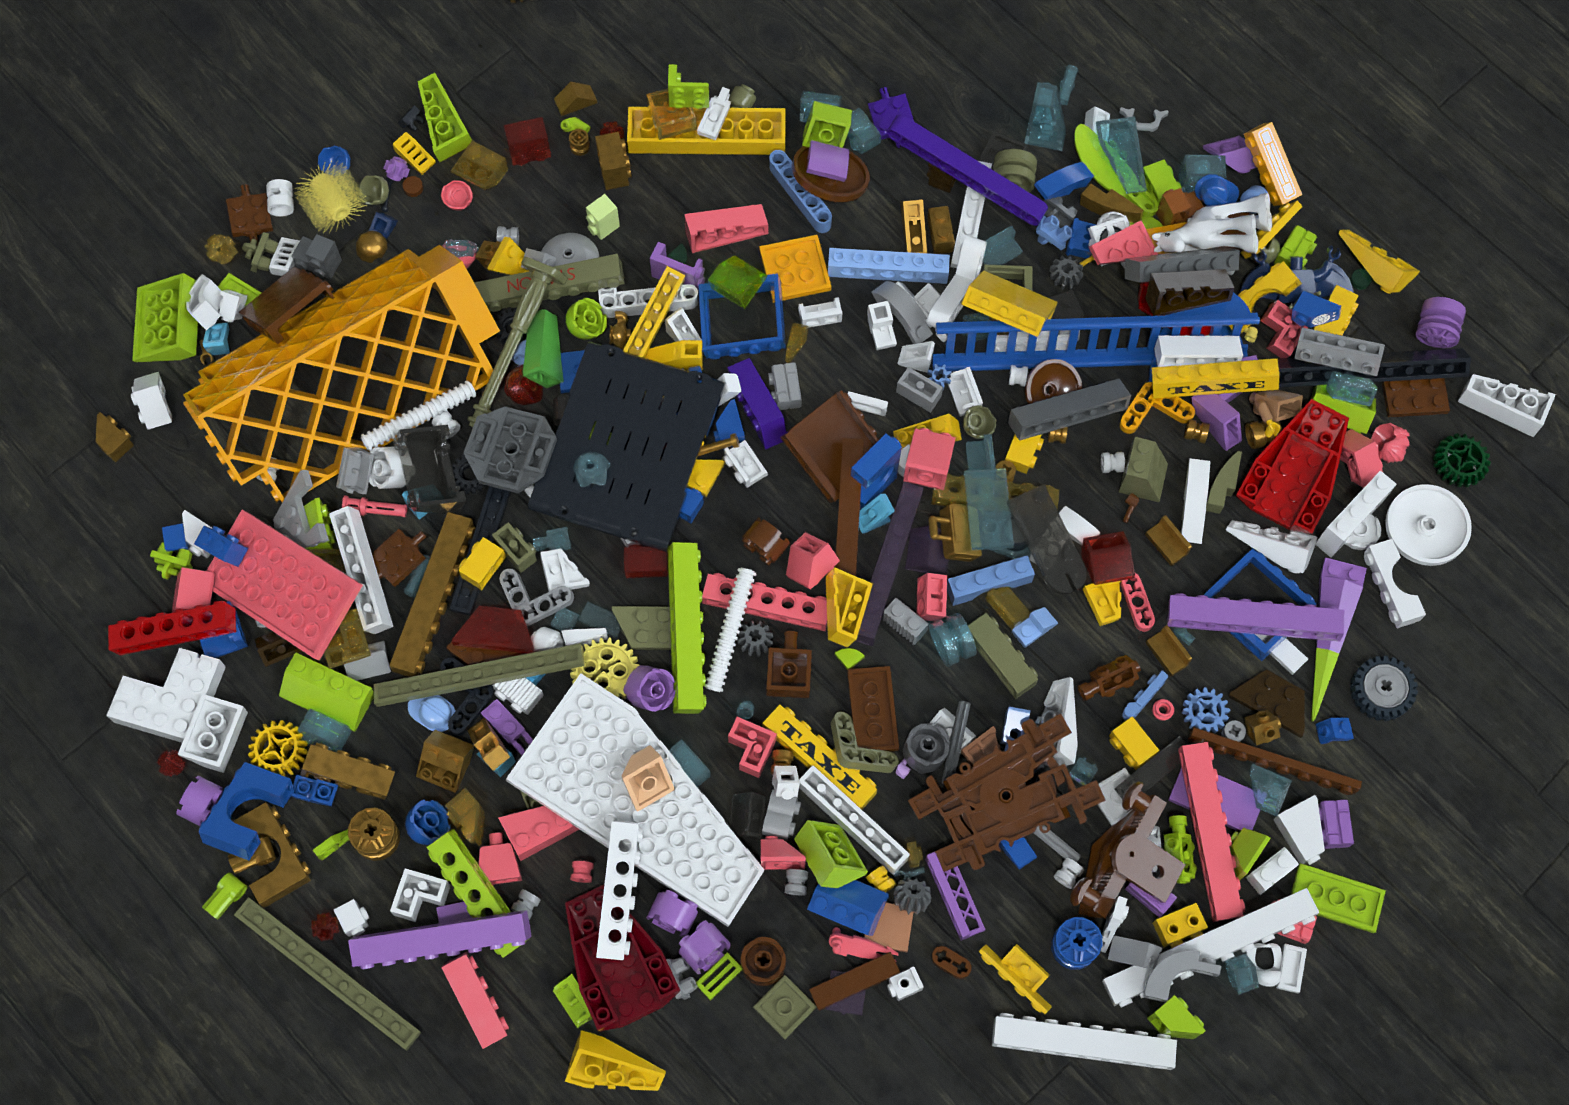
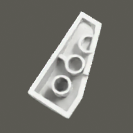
M1234 520L1230 522L1226 531L1258 552H1261L1281 567L1287 568L1292 573H1304L1318 538L1290 530L1289 534L1282 533L1276 527L1260 529V526L1257 524Z

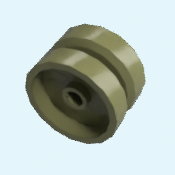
M1006 149L995 155L993 164L995 172L1027 192H1031L1034 189L1037 159L1033 154L1020 149Z

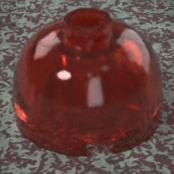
M524 364L513 368L507 374L504 390L506 395L516 404L532 405L541 401L543 388L542 385L538 386V383L523 376Z

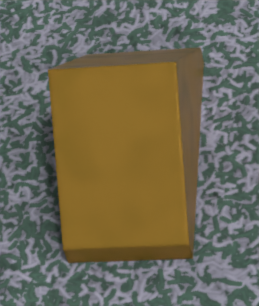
M570 82L554 98L561 116L598 103L590 85Z

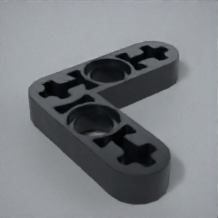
M446 658L441 662L440 670H447V665H454V668L465 665L454 658ZM492 685L480 687L483 690L488 688V695L483 694L481 696L478 688L464 690L469 695L448 721V728L453 735L462 736L469 730L481 712L493 699L494 689ZM468 704H475L477 706L475 713L469 714L465 711ZM462 713L469 721L464 718L461 723L463 728L454 730L453 723H459L463 719L460 715Z

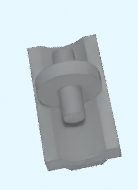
M683 957L675 960L666 959L681 990L675 996L676 999L683 998V1000L690 998V993L696 990L698 986L693 977L684 979L682 976V972L690 969L689 964Z

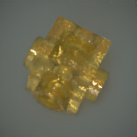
M215 234L204 245L207 249L206 255L212 262L216 261L222 265L230 262L238 253L234 247V241L228 235Z

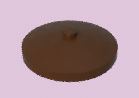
M803 146L796 152L792 162L793 175L796 181L811 194L829 201L848 202L858 199L865 193L870 180L869 171L865 163L853 152L849 151L848 171L845 182L806 173L809 147Z

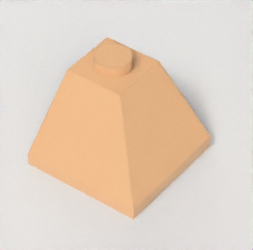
M651 745L630 757L621 777L637 812L675 790L661 755Z

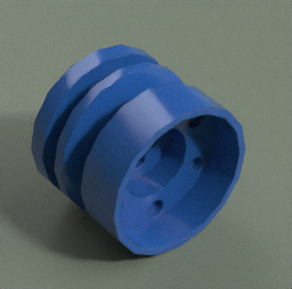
M1073 917L1066 920L1054 933L1051 941V951L1055 960L1061 966L1070 970H1080L1087 967L1100 954L1103 946L1102 934L1099 928L1092 921L1083 917ZM1076 937H1078V940L1083 941L1080 947L1078 943L1073 942Z

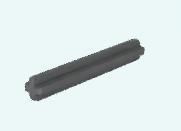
M961 700L958 703L949 752L941 781L942 784H944L943 782L946 778L955 774L971 705L967 701Z

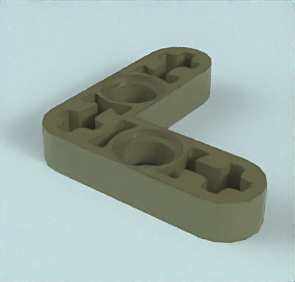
M837 712L831 721V729L837 760L841 766L848 769L882 773L894 771L899 763L898 757L894 753L884 750L859 748L852 718L845 712ZM840 737L847 738L850 743L843 742ZM864 756L869 757L873 763L865 761Z

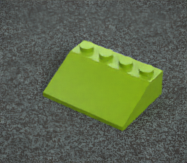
M182 273L137 288L132 361H174L196 356L198 321L187 311L186 302H190L191 295L189 292L197 280Z

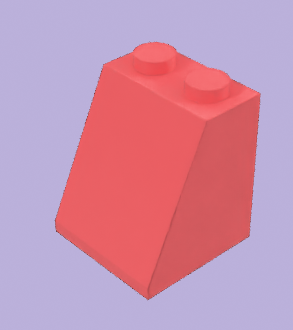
M915 428L903 481L944 490L956 437H952L948 433H934L926 428Z

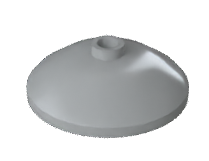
M578 233L557 235L550 239L541 251L556 257L555 266L599 257L595 244L586 236ZM567 252H571V253H572V254L569 255V256L565 255Z

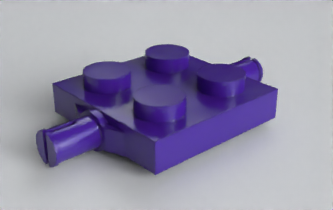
M884 87V91L883 88L879 90L882 97L881 100L868 103L878 140L889 138L887 130L897 115H903L914 121L906 94L889 97L887 87ZM896 142V147L900 148V144Z

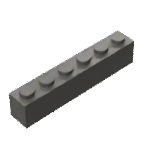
M1217 247L1125 258V279L1140 283L1148 282L1151 273L1226 269L1227 272L1239 270L1240 250Z
M1120 379L1106 381L1102 384L1089 386L1081 390L1071 391L1067 394L1011 409L1008 424L1020 441L1127 410L1131 394Z

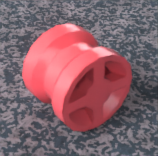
M573 861V873L570 876V880L591 883V870L594 869V864L586 861Z

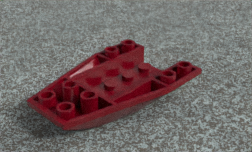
M605 884L565 903L579 990L598 1031L622 1028L663 1008L681 991L662 950L630 913L629 919H633L632 932H627L626 941H630L629 955H624V960L597 958ZM614 907L611 910V914L614 918L620 919L624 916V910L621 907ZM617 929L609 932V938L612 941H619L622 937L621 932Z

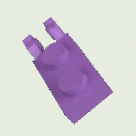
M498 699L481 712V715L485 717L489 724L509 745H512L520 755L525 753L524 748L515 740L522 736L527 744L530 745L533 739Z

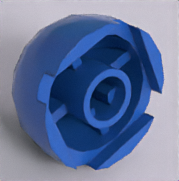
M421 800L409 810L405 820V828L413 841L422 845H430L449 832L450 825L448 826L447 819L450 817L445 808L438 802Z

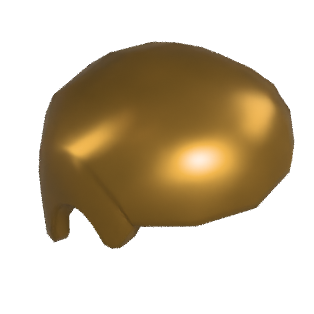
M368 231L361 234L356 243L357 256L362 261L372 263L377 258H383L387 250V240L377 231Z

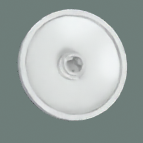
M1416 485L1402 491L1389 506L1386 514V531L1389 540L1393 539L1398 552L1402 556L1421 565L1436 566L1450 562L1465 549L1471 536V519L1464 504L1450 491L1434 485Z

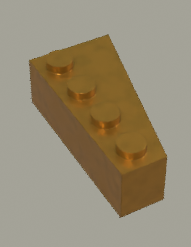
M320 743L310 745L302 767L301 776L308 778L309 774L314 775V778L326 782L335 781V784L341 788L352 789L353 786L357 787L356 791L359 793L386 799L395 771L391 770L390 766L385 764L376 766L370 764L371 761L363 757L355 759L349 757V753L341 750L333 752L328 750V746Z

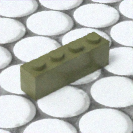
M985 613L966 626L964 633L1013 697L1017 699L1037 684L1038 674L1033 667H1028L1024 662L1023 654L1019 650L1014 649L1009 636L1000 631L998 628L999 624L995 618L989 617Z

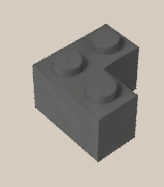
M316 234L314 240L303 236L292 254L297 268L300 270L304 269L305 271L309 270L319 278L326 277L330 280L342 261L335 241Z

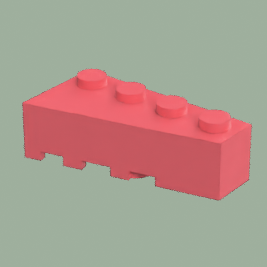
M762 204L684 214L686 236L692 253L768 234V222Z

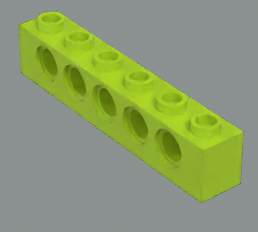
M454 829L427 847L431 860L438 863L442 869L443 877L452 883L454 893L460 900L463 899L467 905V912L472 918L487 916L485 914L486 908H490L493 911V915L511 913ZM448 852L452 853L455 856L454 863H451L448 860ZM460 871L467 873V881H463L460 878ZM473 889L480 892V900L473 897ZM512 943L503 944V948L493 950L504 958L519 946H512Z

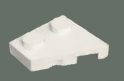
M562 549L540 552L549 592L560 586H566L570 590L589 586V580L581 575L577 566L568 559Z

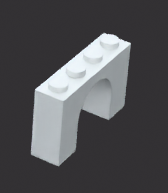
M1379 471L1326 528L1315 545L1332 558L1364 519L1383 503L1396 486V483L1382 471Z

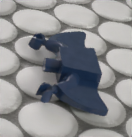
M1329 246L1327 248L1328 259L1324 261L1320 268L1315 270L1303 267V256H1291L1290 269L1302 284L1287 296L1269 293L1261 298L1290 303L1299 299L1303 291L1311 294L1321 291V295L1318 297H1325L1331 295L1336 285L1353 292L1351 282L1342 268L1333 263L1341 255L1339 248L1335 254H1331L1333 246ZM1259 248L1261 251L1259 257L1252 253V257L1260 265L1254 268L1245 278L1239 294L1245 289H1250L1259 277L1266 276L1270 272L1271 267L1268 262H1265L1267 254L1261 248Z

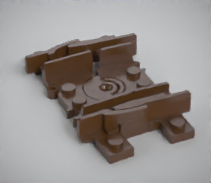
M1061 713L1038 727L1032 719L1023 722L1021 727L1025 734L1013 741L1007 739L1008 750L1003 752L999 750L998 746H995L994 752L974 762L972 769L970 764L962 763L960 771L963 774L955 773L943 782L948 790L947 792H942L935 777L931 775L926 779L929 789L908 800L919 820L939 810L947 824L955 843L935 851L943 872L968 861L972 869H981L985 866L983 855L993 850L1001 852L999 844L1002 840H1007L1012 847L1014 841L1036 832L1038 826L1042 833H1048L1051 826L1047 822L1057 823L1071 817L1066 807L1071 804L1080 824H1083L1087 821L1084 810L1106 801L1097 780L1076 789L1066 764L1059 765L1053 756L1058 752L1053 744L1072 733ZM1047 762L1051 770L1038 775L1040 781L1026 786L1025 783L1034 777V770ZM964 766L968 767L966 771L963 770ZM1052 774L1055 777L1057 787L1064 784L1067 780L1068 793L1057 797L1056 785ZM1005 791L1010 793L1008 800L1002 798V794ZM964 821L967 824V826L973 831L974 834H972L970 830L966 827ZM1043 825H1047V830H1043Z

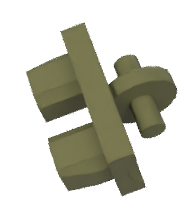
M263 232L258 247L256 246L257 240L252 239L250 243H244L242 249L246 252L245 258L251 259L252 255H254L250 270L253 272H257L258 269L269 271L272 259L263 256V254L268 252L274 255L278 246V242L269 239V234Z

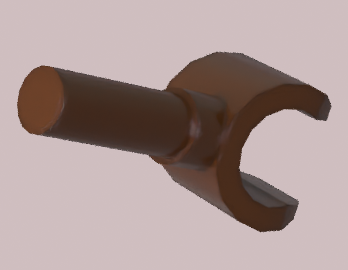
M1133 493L1125 501L1130 506L1124 516V523H1128L1132 511L1139 502V498Z

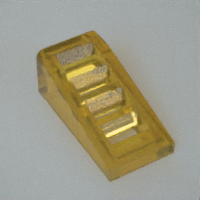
M792 324L785 357L787 363L792 361L806 343L809 328L807 325Z

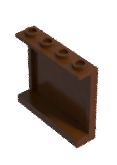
M293 267L241 309L239 314L252 329L279 344L284 340L277 330L280 326L319 294L322 293L331 299L335 297L331 293L333 289L327 281H322L318 276L315 278L312 273L308 274L304 269L300 270Z
M842 390L832 395L780 437L829 503L838 500L840 495L843 438L864 439L863 456L879 441L876 437L875 429L867 425L864 421L863 413L859 409H855L851 403L852 399L846 392L843 393Z

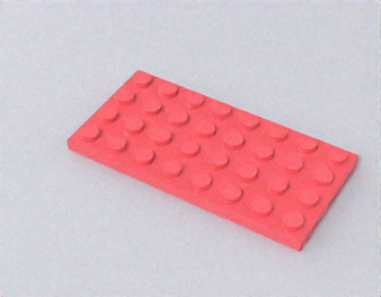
M241 510L228 534L240 539L238 543L247 547L248 550L239 567L224 562L217 557L213 558L207 569V572L215 574L212 591L225 600L230 601L234 606L312 658L320 660L363 585L252 514Z

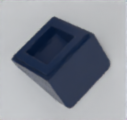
M376 212L369 231H377L387 239L398 220L385 213Z

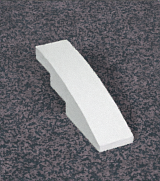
M1189 458L1183 497L1181 534L1188 542L1202 544L1210 461Z

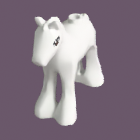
M1264 193L1242 202L1205 206L1197 210L1192 218H1188L1187 224L1183 227L1165 233L1153 234L1152 238L1158 241L1156 243L1158 246L1154 248V252H1182L1185 245H1191L1199 249L1231 246L1256 254L1258 251L1256 228L1269 232L1272 228L1270 197L1268 193ZM1240 212H1257V213H1258V215H1255V216H1254V214H1251V215H1246V216H1241V217H1236V218H1228V217H1227V216L1230 215V214H1235V213H1240ZM1234 229L1245 232L1246 234L1222 235L1220 233L1226 230Z

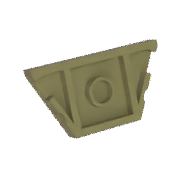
M612 606V613L616 617L619 627L632 650H671L670 607Z

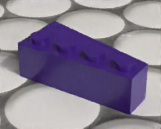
M750 358L727 367L729 374H737L741 392L736 395V398L742 403L744 412L749 417L765 450L782 443L783 441L780 437L786 433L784 417Z

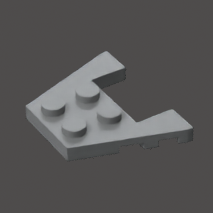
M300 470L273 522L277 531L306 549L308 547H315L318 543H325L329 539L324 524L317 523L310 529L302 497L313 487L309 471Z

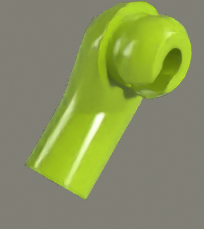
M576 117L565 119L560 124L561 129L565 132L583 129L588 133L591 126Z

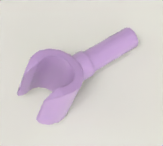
M905 758L896 769V774L902 779L911 770L906 766Z

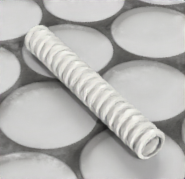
M467 380L465 384H459L458 388L455 386L453 387L454 390L449 389L448 393L443 392L442 396L437 395L436 399L432 398L430 402L426 401L425 405L420 404L419 408L414 407L413 411L408 410L407 414L402 413L401 417L397 416L395 420L391 419L390 423L385 422L384 426L379 425L378 429L373 428L372 432L367 431L366 435H361L362 442L366 449L371 451L373 447H378L379 444L383 445L384 441L389 442L390 438L395 439L396 435L400 436L402 432L406 433L408 429L412 430L413 426L418 427L419 423L424 424L425 420L430 421L431 417L435 418L437 414L441 415L442 411L447 412L448 408L451 410L454 405L457 407L460 402L464 403V400L468 401L470 397H476L474 387Z
M738 568L739 575H736L737 581H734L735 587L732 588L734 592L730 595L732 599L728 602L730 604L727 607L728 613H725L726 620H723L725 624L721 626L723 631L719 633L721 637L717 640L719 644L715 647L717 651L714 652L715 658H712L714 662L713 665H710L712 669L708 672L710 676L706 679L708 683L705 684V687L717 692H723L722 685H725L723 681L727 678L725 674L729 671L727 667L731 664L729 660L732 659L731 653H734L733 646H736L735 640H738L736 636L740 633L738 629L742 626L740 622L744 619L742 615H745L744 608H747L745 604L749 601L747 597L751 594L749 590L753 587L751 583H754L753 576H756L755 571L745 568Z

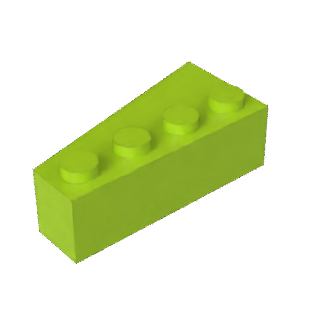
M436 73L418 81L433 151L439 162L472 146L474 143Z

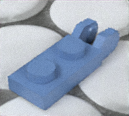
M1161 671L1158 676L1154 674L1147 682L1149 687L1145 691L1141 689L1134 697L1136 702L1129 703L1122 713L1124 721L1131 717L1135 718L1164 685L1168 678L1164 671Z

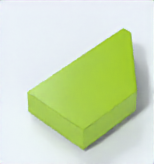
M348 830L329 837L313 849L320 860H324L348 842Z

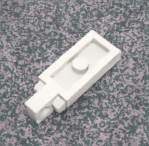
M722 87L719 96L711 98L709 108L706 109L697 129L698 135L713 140L717 139L730 109L731 101H728L730 89Z

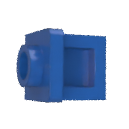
M1329 718L1316 724L1320 744L1354 739L1349 718Z

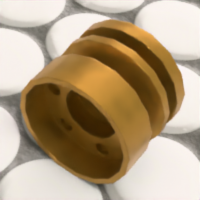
M366 808L358 812L351 819L348 826V838L352 846L364 858L377 861L390 857L397 850L400 842V831L393 819L384 810ZM374 828L376 831H374L373 836H370L369 833H371V829Z

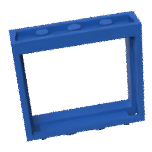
M778 273L698 284L702 351L706 359H719L722 356L737 357L744 353L758 354L761 351H779L782 348H786L782 289ZM774 291L778 337L712 345L709 299Z
M1253 548L1203 595L1214 599L1213 597L1251 562L1300 606L1309 604L1316 606L1311 595L1301 591L1296 582L1286 578L1277 566L1271 565L1261 552H1256ZM1229 632L1261 661L1287 638L1274 636L1265 644L1255 634Z

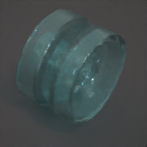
M958 612L947 616L946 624L942 620L929 624L934 646L946 666L950 667L959 663L960 656L968 659L976 655V646L970 629Z

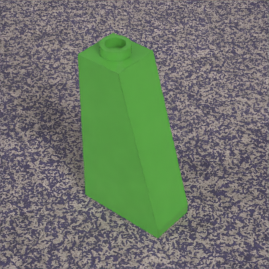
M539 310L527 329L523 376L545 388L563 383L557 316L548 310Z

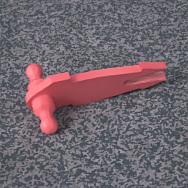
M838 927L833 928L832 934L829 937V944L835 954L843 956L850 954L867 959H876L883 956L876 952H891L892 955L898 956V952L888 946L884 947L859 936L853 935L852 937L841 934V930Z

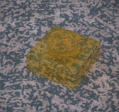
M916 841L908 842L906 851L910 854L908 859L910 868L919 867L920 860H923L921 847H917Z

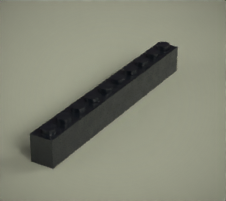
M1463 348L1383 353L1377 376L1295 358L1278 359L1279 387L1469 377L1471 357Z

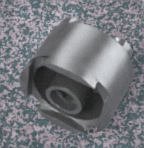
M920 724L914 727L903 747L905 761L911 768L921 774L937 770L948 755L949 737L941 727L936 725Z

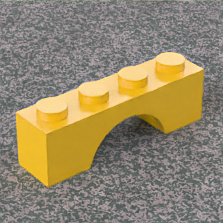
M1283 261L1272 266L1266 276L1259 277L1250 289L1243 290L1238 296L1246 303L1252 313L1256 301L1262 296L1269 293L1287 296L1302 283ZM1243 325L1241 333L1251 325Z

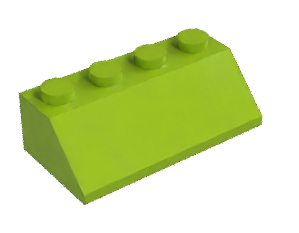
M295 653L285 670L279 697L355 732L374 699V691L367 685Z

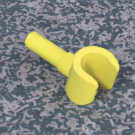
M1255 327L1245 329L1243 331L1246 333L1245 340L1254 343L1257 338V329Z

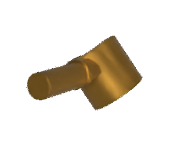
M201 340L202 355L200 360L206 366L205 359L209 357L213 363L214 358L204 349L203 340Z

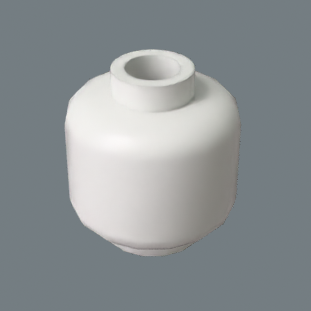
M547 627L539 628L531 636L534 652L559 648L564 645L560 632Z

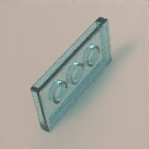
M1006 468L964 471L971 550L1013 548L1014 540Z

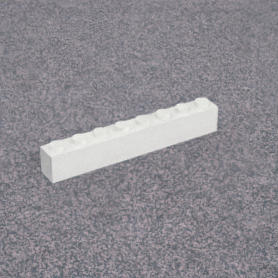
M1000 1013V1016H996L994 1019L992 1046L1166 1070L1175 1068L1177 1040H1172L1170 1035L1157 1034V1037H1150L1147 1032L1135 1031V1034H1127L1125 1029L1119 1028L1105 1031L1102 1026L1090 1025V1028H1082L1080 1023L1068 1022L1067 1025H1060L1057 1020L1045 1019V1022H1037L1035 1017L1023 1016L1022 1019L1013 1018L1014 1015Z

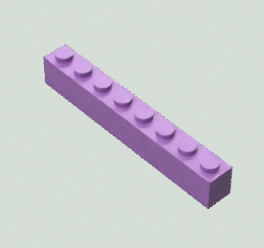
M1185 594L1170 595L1168 602L1167 625L1178 628L1341 641L1344 635V610L1334 606L1318 608L1310 604L1295 606L1293 603L1273 604L1271 601L1259 603L1251 602L1248 599L1236 601L1226 597L1212 599L1203 595L1188 597Z
M524 910L355 936L348 940L352 966L368 969L374 967L376 963H382V966L393 965L396 963L395 960L403 959L404 963L416 961L417 957L425 956L426 960L439 957L438 954L446 953L447 956L458 955L461 950H468V953L482 951V947L490 946V950L503 948V944L512 943V946L524 945L525 941L532 936L528 912Z

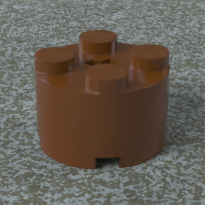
M760 517L753 522L742 536L743 546L751 553L756 551L761 556L760 560L768 566L776 562L790 545V542L787 538L783 541L780 538L782 533L763 519L761 522Z
M758 937L744 947L741 954V968H743L744 976L751 983L759 986L774 984L782 977L785 971L786 955L776 940L769 937ZM762 957H766L767 962H769L765 963V966H760L758 961L762 960Z

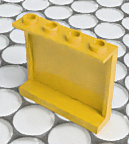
M983 271L968 286L962 301V305L1036 337L1039 336L1046 320L1052 318L1058 303L986 271Z

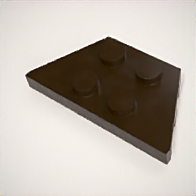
M1266 669L1231 691L1228 695L1229 698L1256 713L1269 710L1274 716L1279 718L1282 728L1300 738L1303 737L1305 727V691Z

